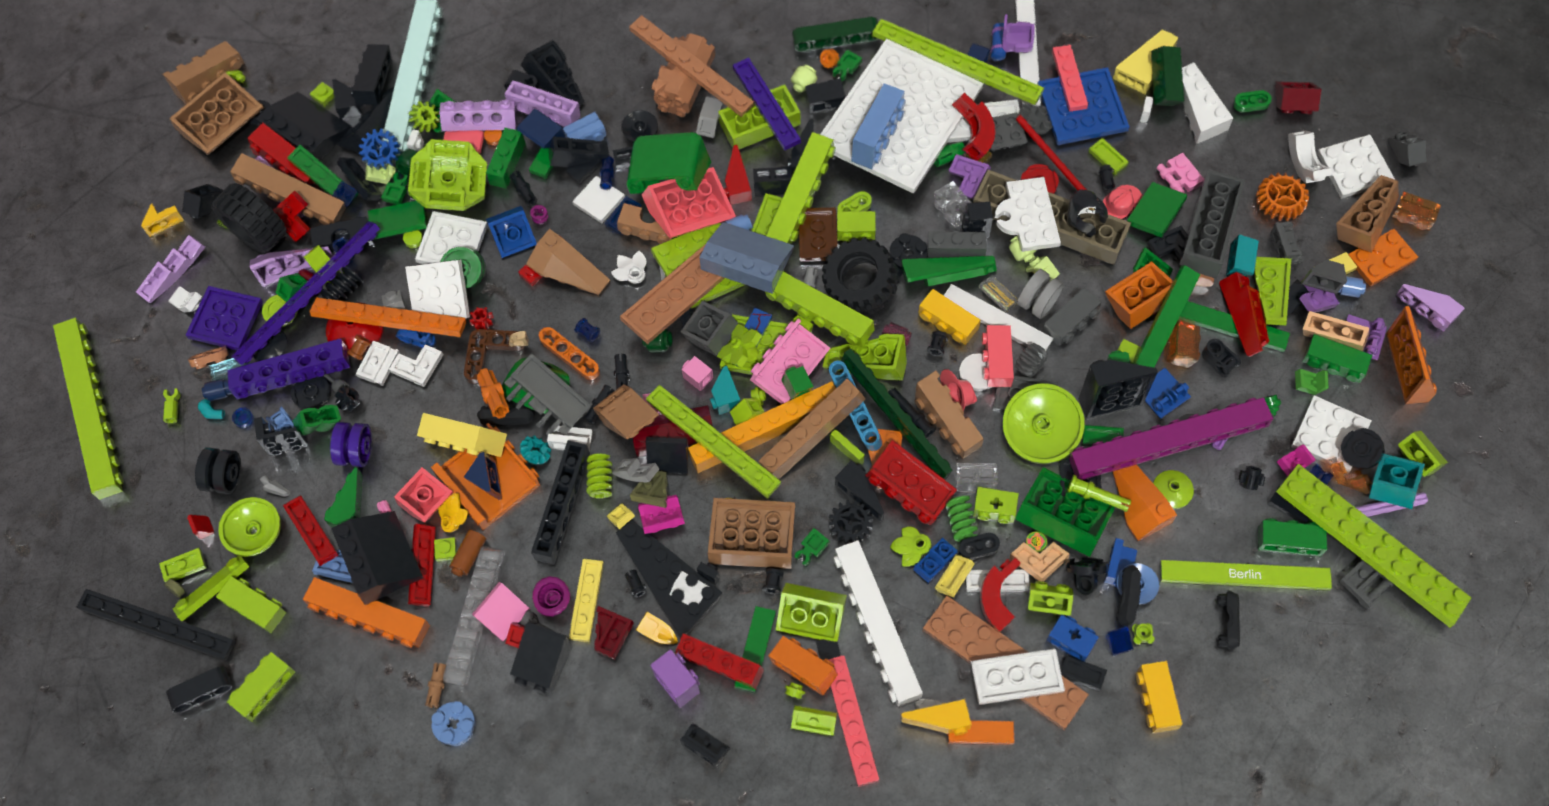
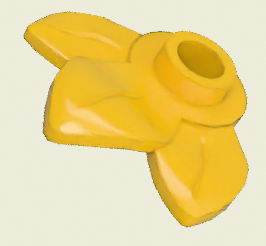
M459 493L450 495L438 508L442 519L441 527L444 532L451 533L456 531L466 521L468 510L460 508Z

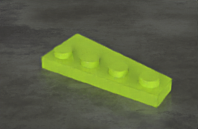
M1256 257L1254 276L1266 324L1285 326L1287 324L1291 272L1290 258Z

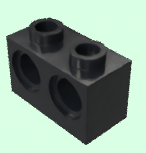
M990 201L967 204V209L963 212L962 231L986 232V237H990L993 221Z

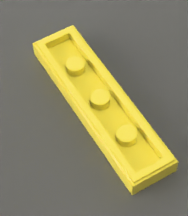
M582 560L569 640L591 641L604 566L603 561Z

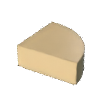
M526 331L513 333L509 337V346H529V338Z

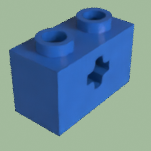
M1061 615L1046 641L1070 656L1085 662L1099 636L1095 635L1096 633L1092 629L1077 624L1074 618ZM1073 634L1077 636L1074 640L1071 639Z

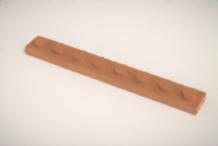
M641 15L630 25L629 31L742 117L753 106V100Z

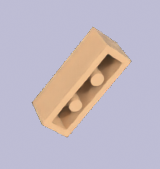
M1309 311L1303 327V336L1312 338L1316 334L1363 351L1369 336V327Z

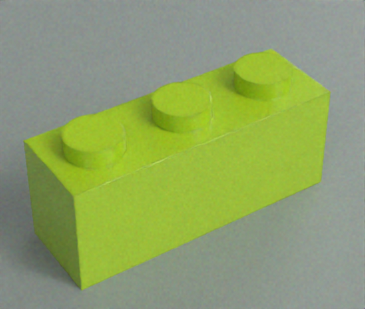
M231 576L216 598L261 628L272 633L286 614L281 608L283 604L274 598L271 601L265 598L267 594L260 589L252 590L249 588L251 584L242 578L237 580Z
M270 652L269 655L261 659L259 666L254 672L246 676L245 682L231 693L227 703L252 722L293 676L295 671Z

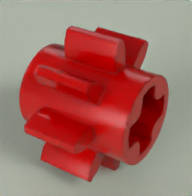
M477 307L474 312H470L473 319L469 321L471 326L475 325L476 330H487L489 326H493L491 319L494 316L492 312L488 311L487 307L484 309Z

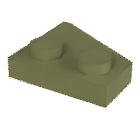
M658 471L650 482H639L630 494L631 501L666 508L667 473Z

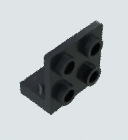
M262 417L254 418L256 440L268 455H280L285 451H297L302 449V447L308 446L306 439L297 427L276 432L272 431L270 424L266 423Z

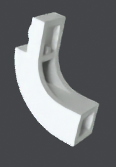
M1300 131L1288 134L1291 159L1296 173L1303 182L1322 181L1325 177L1332 176V168L1322 165L1317 158L1313 132Z

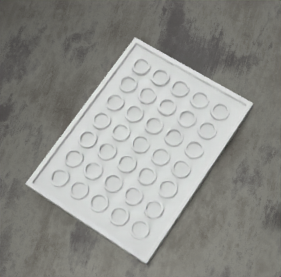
M886 39L820 135L833 139L836 147L834 156L914 194L964 117L952 104L964 92L974 101L983 88V83ZM885 83L905 91L904 99L906 103L903 108L905 113L902 121H898L896 124L895 134L890 135L887 149L882 150L880 162L878 164L875 163L873 169H869L851 162L853 139Z

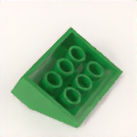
M1043 467L1023 500L1015 520L1090 557L1115 507L1096 499H1084L1078 493L1072 491L1070 493L1067 492L1070 480L1063 479L1060 475ZM1060 480L1065 481V496H1062L1063 489L1060 485Z

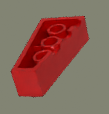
M262 123L248 137L249 147L253 154L256 156L260 155L280 172L310 186L315 183L287 159L296 148L267 125Z

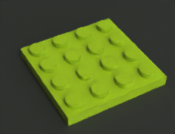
M721 223L686 233L651 248V253L662 268L665 276L667 277L703 247ZM725 278L691 308L699 306L702 301L708 302L745 286V284Z

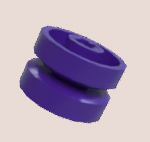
M337 422L333 428L330 442L333 464L348 466L350 463L354 467H365L370 459L372 449L370 426L363 423H355L352 426L351 423Z

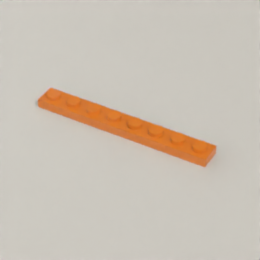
M316 297L310 309L311 317L461 337L466 325V319L463 317Z

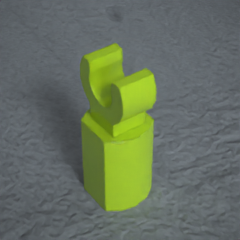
M175 388L174 394L170 396V392L165 389L163 392V396L166 398V401H164L163 421L165 423H177L179 405L177 401L180 399L181 393Z

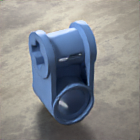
M282 406L278 412L265 418L276 432L294 428L292 419Z

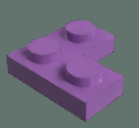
M956 155L949 172L964 178L957 192L958 195L974 200L987 170L991 168L990 165Z
M1307 285L1304 286L1309 293L1303 294L1299 298L1308 312L1316 313L1332 309L1339 304L1334 293Z

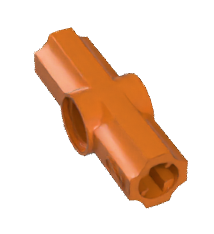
M481 369L476 376L485 404H488L493 417L503 418L509 412V407L505 400L502 385L500 382H497L493 370Z

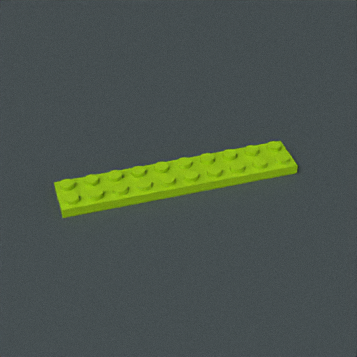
M1300 464L1292 470L1276 491L1279 495L1449 628L1455 625L1472 597Z

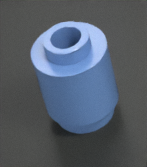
M741 214L725 221V223L746 230L752 229V223L747 214L744 216Z
M1346 276L1347 282L1339 290V295L1359 298L1361 294L1364 295L1366 283H1363V279Z

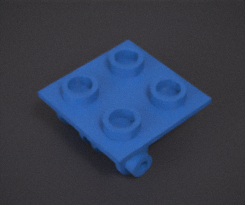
M1164 368L1157 373L1145 402L1161 419L1191 398L1187 391L1189 386L1186 383L1179 384L1170 372Z

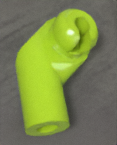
M239 70L226 72L234 81L243 83L246 79L243 72Z

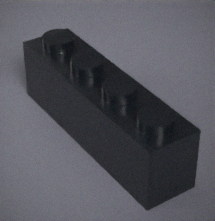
M368 44L365 52H363L362 62L359 63V71L355 75L354 86L351 87V96L354 97L356 105H378L392 61L389 45Z

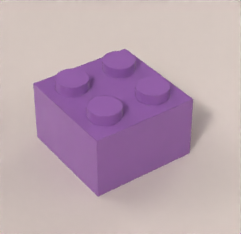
M670 649L650 666L655 678L677 706L681 708L700 693L698 687L700 683L692 669L687 670L682 656L678 652L674 654Z

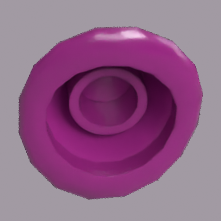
M549 576L542 578L533 589L532 599L534 606L538 612L545 616L560 614L567 608L570 602L568 586L558 577Z

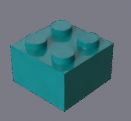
M1384 454L1378 464L1369 498L1412 509L1425 464Z

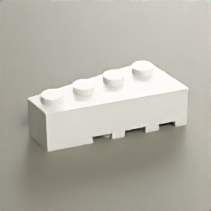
M1192 63L1183 67L1184 112L1189 118L1191 131L1194 132V139L1196 144L1228 131L1233 117L1196 64Z

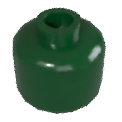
M406 149L397 157L398 160L395 161L396 169L400 174L410 176L411 158L418 151Z
M665 329L649 344L642 340L643 346L650 353L666 352L672 346V334Z

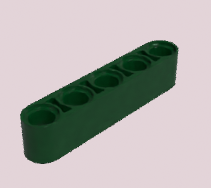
M866 17L796 28L792 31L795 50L803 52L875 41L878 38L872 36V32L878 24V19L876 17Z

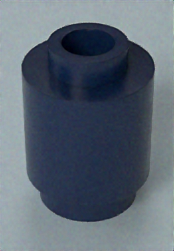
M224 378L206 382L204 387H202L203 397L207 398L210 402L227 398L232 394L229 390L228 379L225 380Z

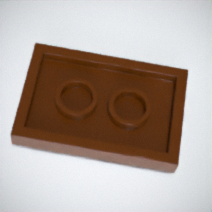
M836 207L807 208L805 222L799 226L800 262L826 261L827 256L832 255V250L837 247Z

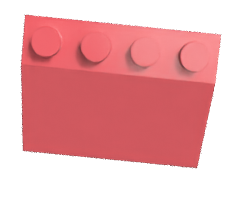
M714 167L708 168L697 190H683L677 185L675 179H670L648 186L642 194L649 213L669 238L719 224L736 217Z

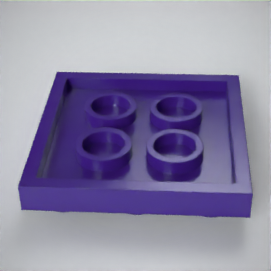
M208 286L187 330L186 337L238 350L246 342L263 301L258 297Z

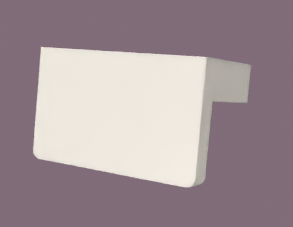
M558 426L552 434H548L547 442L550 449L565 450L567 440L586 444L590 451L593 435L592 429L572 427L566 435H563L558 431L561 426Z

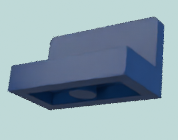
M1115 538L1112 544L1108 572L1104 583L1117 586V577L1120 571L1125 566L1134 564L1137 555L1136 549L1123 546L1124 540Z

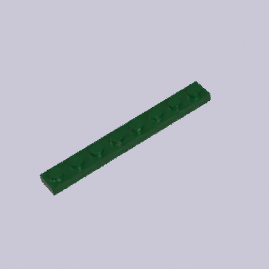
M851 348L847 350L841 359L847 369L930 469L944 480L948 478L953 471L949 462L940 456L937 448L925 438L924 432L912 422L910 415L900 408L898 401L890 396L884 384L880 383L875 378L873 371L865 366L859 354L855 353Z

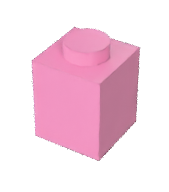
M695 356L691 360H687L682 366L683 378L700 392L714 378L712 369Z

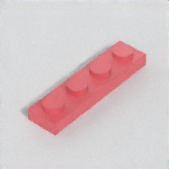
M1071 45L1053 47L1052 54L1069 112L1087 109L1088 102Z

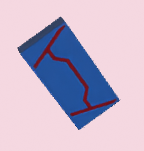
M754 308L745 327L748 330L758 331L763 337L772 320V315Z

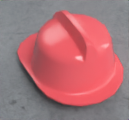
M1122 185L1111 191L1104 198L1103 203L1109 215L1124 219L1133 212L1143 196L1136 187Z
M944 369L941 372V385L948 386L953 402H959L963 411L965 407L977 401L969 381L958 380L949 369Z

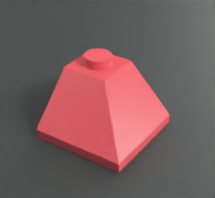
M422 467L394 498L397 505L408 514L425 523L448 499L453 491Z

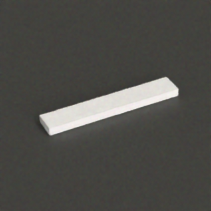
M953 284L950 285L944 294L945 297L979 318L981 323L986 326H1011V339L1025 347L1036 343L1047 351L1053 341L1051 336Z

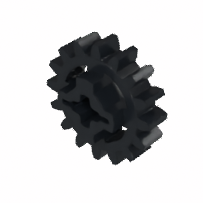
M846 500V505L840 502L838 505L839 509H832L833 514L829 515V520L832 521L829 523V528H834L831 531L832 536L838 534L837 541L843 538L847 545L849 540L855 542L859 539L860 542H863V536H870L868 530L873 529L871 524L873 517L869 516L870 509L864 510V503L858 506L857 500L853 504ZM850 520L854 521L852 525L848 524Z

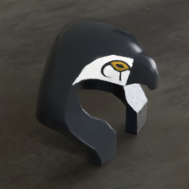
M1081 189L1073 193L1069 201L1067 223L1074 229L1086 233L1087 237L1091 238L1096 234L1095 226L1082 221L1080 214L1099 213L1100 221L1105 223L1108 218V210L1103 201L1094 192Z

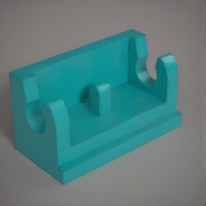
M1239 234L1231 242L1226 276L1236 272L1243 273L1242 275L1252 276L1254 274L1259 240Z

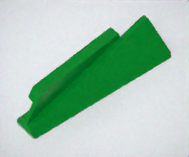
M994 256L903 259L901 261L905 282L909 283L924 279L926 286L983 276L997 271Z

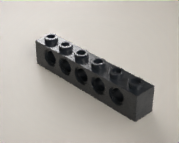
M567 440L531 551L536 561L555 565L587 465V458L590 456L586 444Z

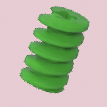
M970 496L954 497L946 504L948 517L951 518L949 522L952 525L953 538L957 542L977 536L973 532L977 531L978 527L971 526L976 522V519H969V517L974 515V512L967 511L972 507V504L965 503L970 500Z

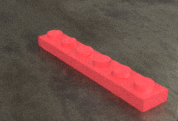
M845 656L828 659L835 665L834 668L838 675L830 687L857 785L859 787L878 782V773Z

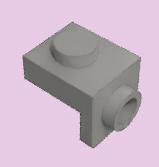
M400 290L389 291L382 295L383 307L406 310Z

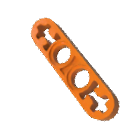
M545 327L540 330L539 339L542 345L587 380H594L599 376L598 364L551 327ZM545 335H547V336H550V335H551L552 339H553L555 342L553 343L552 340H550L549 338H546V339H545L544 336H545ZM560 344L567 345L565 351H557V347ZM575 355L582 357L578 363H573L571 358ZM585 363H586V366H587L589 369L594 368V372H593V373H592L591 371H590V372H587V369H586V367L584 366Z

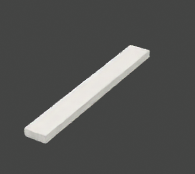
M1015 0L1016 22H1030L1035 26L1032 52L1018 53L1020 78L1037 84L1039 81L1034 0ZM1040 99L1038 100V102H1037L1036 105H1034V106H1038V107L1041 106V101H1040ZM1021 100V105H1022V106H1023V104L1033 105V104L1028 103V102H1026V101H1024V100Z

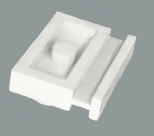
M373 341L356 372L357 377L383 386L390 374V366L398 353L400 354L399 350Z

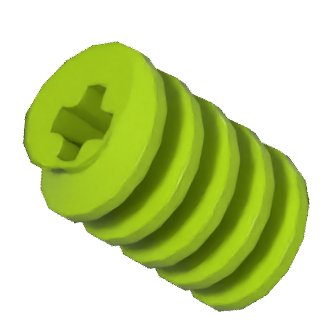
M592 454L587 458L588 480L586 484L588 487L586 492L590 497L601 499L612 496V492L606 491L612 489V485L608 483L612 481V477L607 476L612 474V469L608 468L612 466V462L607 461L610 459V456L607 454Z

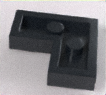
M1178 226L1165 232L1162 238L1157 236L1148 240L1147 245L1153 254L1159 258L1174 251L1180 260L1188 234L1182 226Z

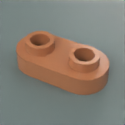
M226 346L196 354L190 357L188 361L191 367L201 369L206 367L207 363L225 361L229 353Z

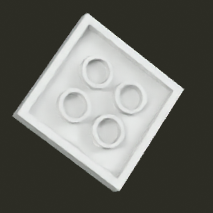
M1371 135L1321 148L1317 152L1322 164L1332 168V176L1329 177L1341 199L1366 192L1380 175L1395 180Z
M433 211L417 252L416 262L420 264L439 263L448 250L456 247H470L479 251L488 226L487 222Z
M461 260L405 267L412 311L470 318Z
M1314 395L1291 448L1296 449L1304 444L1315 459L1349 473L1352 466L1342 456L1341 443L1343 438L1351 431L1361 428L1368 429L1372 420Z

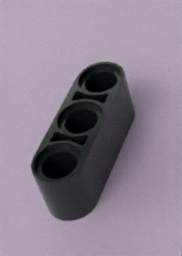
M221 666L171 687L166 691L172 712L179 713L229 691L232 685L226 668Z

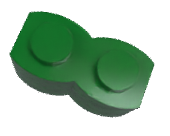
M325 405L319 409L306 408L297 414L293 419V424L302 435H308L315 430L326 432L333 429L335 424L341 420V416L336 405Z

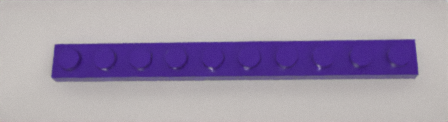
M368 221L231 357L240 365L248 363L258 349L260 350L266 346L267 340L272 335L275 336L281 331V326L285 322L291 321L295 317V313L300 308L305 307L309 303V299L313 295L318 294L323 289V285L337 275L336 272L341 267L343 268L349 264L350 258L354 254H358L363 250V245L367 241H371L377 236L376 232L380 228L375 223Z

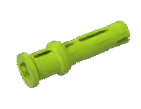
M1076 475L1072 476L1067 489L1069 493L1071 491L1078 493L1084 499L1091 497L1124 512H1127L1129 507L1121 503L1131 504L1130 499L1095 487L1092 481L1085 482L1078 479Z

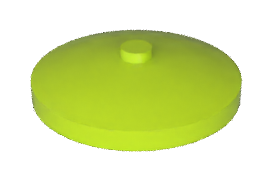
M1034 384L1020 390L1007 404L1003 416V432L1010 448L1024 460L1036 464H1051L1065 459L1077 448L1084 433L1085 422L1080 404L1067 390L1052 384Z

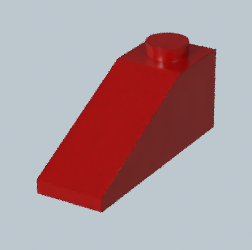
M738 145L733 147L725 178L726 188H723L731 205L752 200L751 188Z

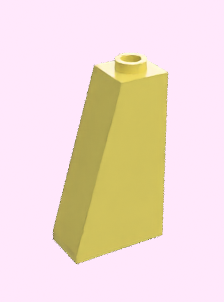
M1161 30L1117 65L1113 79L1146 94L1153 83L1151 51L1161 46L1176 47L1179 37Z

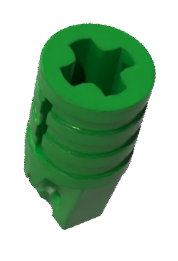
M963 142L946 145L935 160L934 165L940 167L953 161L956 155L961 156L964 154Z

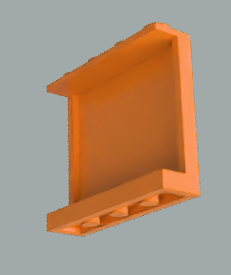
M489 423L486 424L488 429L501 432L496 426L493 428ZM509 440L504 444L501 457L487 454L496 461L502 493L501 500L496 499L464 478L477 458V455L466 453V448L464 452H458L440 466L438 463H435L431 466L437 478L453 491L452 494L459 493L460 505L468 510V514L482 531L540 486L538 481L540 476L533 468L529 469L526 466L527 461L521 454L516 455L514 452L515 448Z

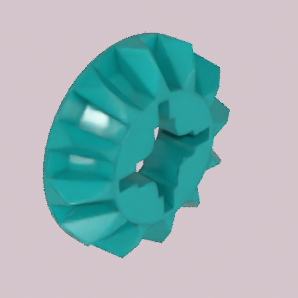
M534 435L532 437L527 436L522 440L520 453L528 462L539 465L547 462L550 458L552 449L548 447V443L543 441V438H536ZM533 447H535V448H540V450H539V451H538V450H535V451H534V450H532V448H533Z

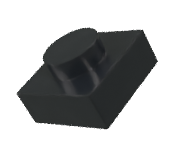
M700 562L697 572L706 580L716 585L720 579L718 569L710 563L706 565Z

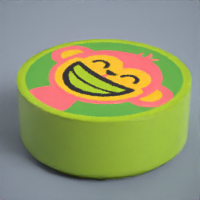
M1032 532L1027 536L1025 543L1038 553H1041L1046 548L1047 539L1040 532Z

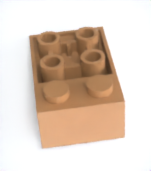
M624 384L593 408L605 427L627 440L635 437L640 429L650 425L654 418L659 415L632 388Z

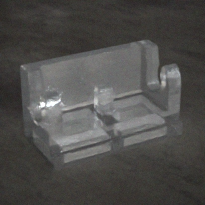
M956 463V492L976 493L978 487L997 490V464Z

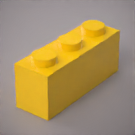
M934 289L930 291L919 305L918 314L924 321L933 323L938 330L948 333L958 343L966 345L980 327L981 320Z
M1167 661L1141 665L1138 672H1136V680L1138 685L1142 687L1141 701L1143 706L1147 707L1146 721L1148 727L1152 728L1153 733L1179 729L1183 724Z

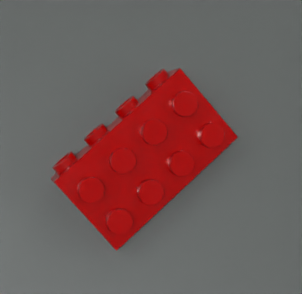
M893 440L865 475L871 484L881 487L885 490V494L888 497L898 500L905 510L912 511L922 523L929 525L936 521L938 515L957 491L955 487Z

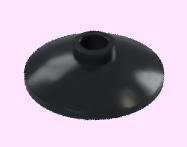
M637 110L625 116L621 129L623 135L628 140L635 142L639 136L655 135L658 130V122L652 113Z
M281 330L275 336L272 335L268 339L266 346L260 350L258 349L253 354V358L262 361L283 355L288 343L284 332Z

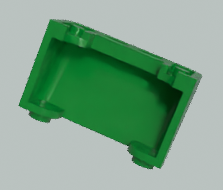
M694 132L637 137L632 148L626 183L630 194L642 193L645 189L644 181L675 179L677 185L683 190H697L711 164L701 136Z

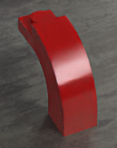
M964 92L954 101L952 106L966 118L971 127V139L963 150L973 160L978 161L990 150L994 142V120L989 109L982 101L976 104Z
M1016 557L1012 561L1007 559L1000 566L1001 572L993 566L986 575L980 590V605L983 615L989 625L998 633L1015 618L1004 606L1000 597V589L1003 581L1021 564Z

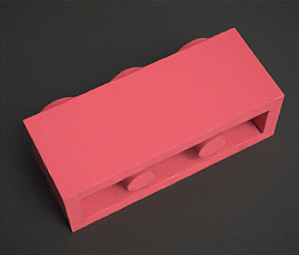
M987 325L986 332L982 333V345H985L986 349L983 350V362H986V368L983 371L984 380H987V387H1011L1014 379L1011 326Z

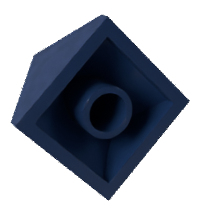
M534 109L516 129L543 149L550 147L552 137L566 138L563 128L537 109Z
M481 452L464 478L496 499L501 500L502 493L496 461L485 452Z

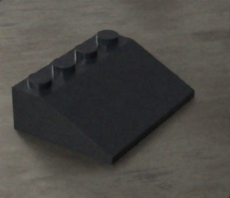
M299 92L268 106L256 118L259 126L264 123L295 148L299 145L303 146L320 162L352 127Z
M1098 360L1093 362L1089 367L1078 398L1085 418L1090 419L1142 406L1158 373L1157 368L1114 360Z
M395 511L350 519L331 528L357 594L365 605L424 578Z

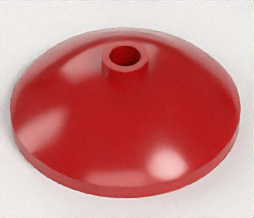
M329 319L326 325L328 342L342 339L348 349L352 348L356 335L362 336L370 342H379L384 332L383 326L362 323L349 325L350 322Z

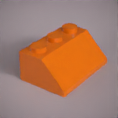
M1150 262L1106 290L1105 294L1118 318L1131 329L1160 310L1173 280L1153 262Z

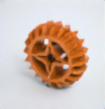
M1278 172L1275 176L1271 174L1259 184L1256 193V204L1260 205L1259 210H1265L1264 216L1270 214L1271 219L1277 217L1278 221L1284 218L1287 222L1290 218L1294 220L1297 216L1302 215L1303 211L1307 208L1309 190L1305 189L1306 184H1300V179L1295 180L1294 175L1288 177L1287 173L1281 176Z

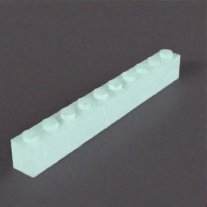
M416 0L384 129L385 133L390 131L397 138L396 142L400 144L397 149L400 151V154L408 149L407 142L414 122H408L412 118L408 115V112L412 111V105H417L419 101L422 102L421 93L425 90V77L429 73L428 64L432 61L431 51L432 47H435L436 44L435 35L439 31V18H442V8L439 6L438 0Z

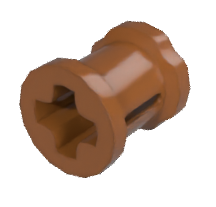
M356 335V340L347 353L356 359L363 360V354L367 347L371 346L372 342Z

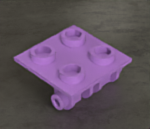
M1348 314L1347 322L1369 327V336L1363 352L1371 354V359L1378 360L1387 329L1384 320L1376 318V320L1371 322Z

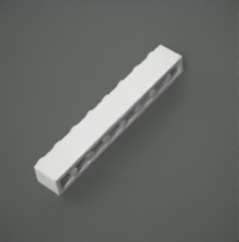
M857 540L836 548L833 561L836 568H840L843 575H840L844 587L848 586L850 594H848L852 606L856 605L858 612L856 616L860 625L864 624L866 629L864 632L865 639L868 644L871 643L874 651H872L875 662L881 665L880 675L884 683L888 682L890 687L888 694L892 703L896 702L897 707L921 699L923 695L859 541Z

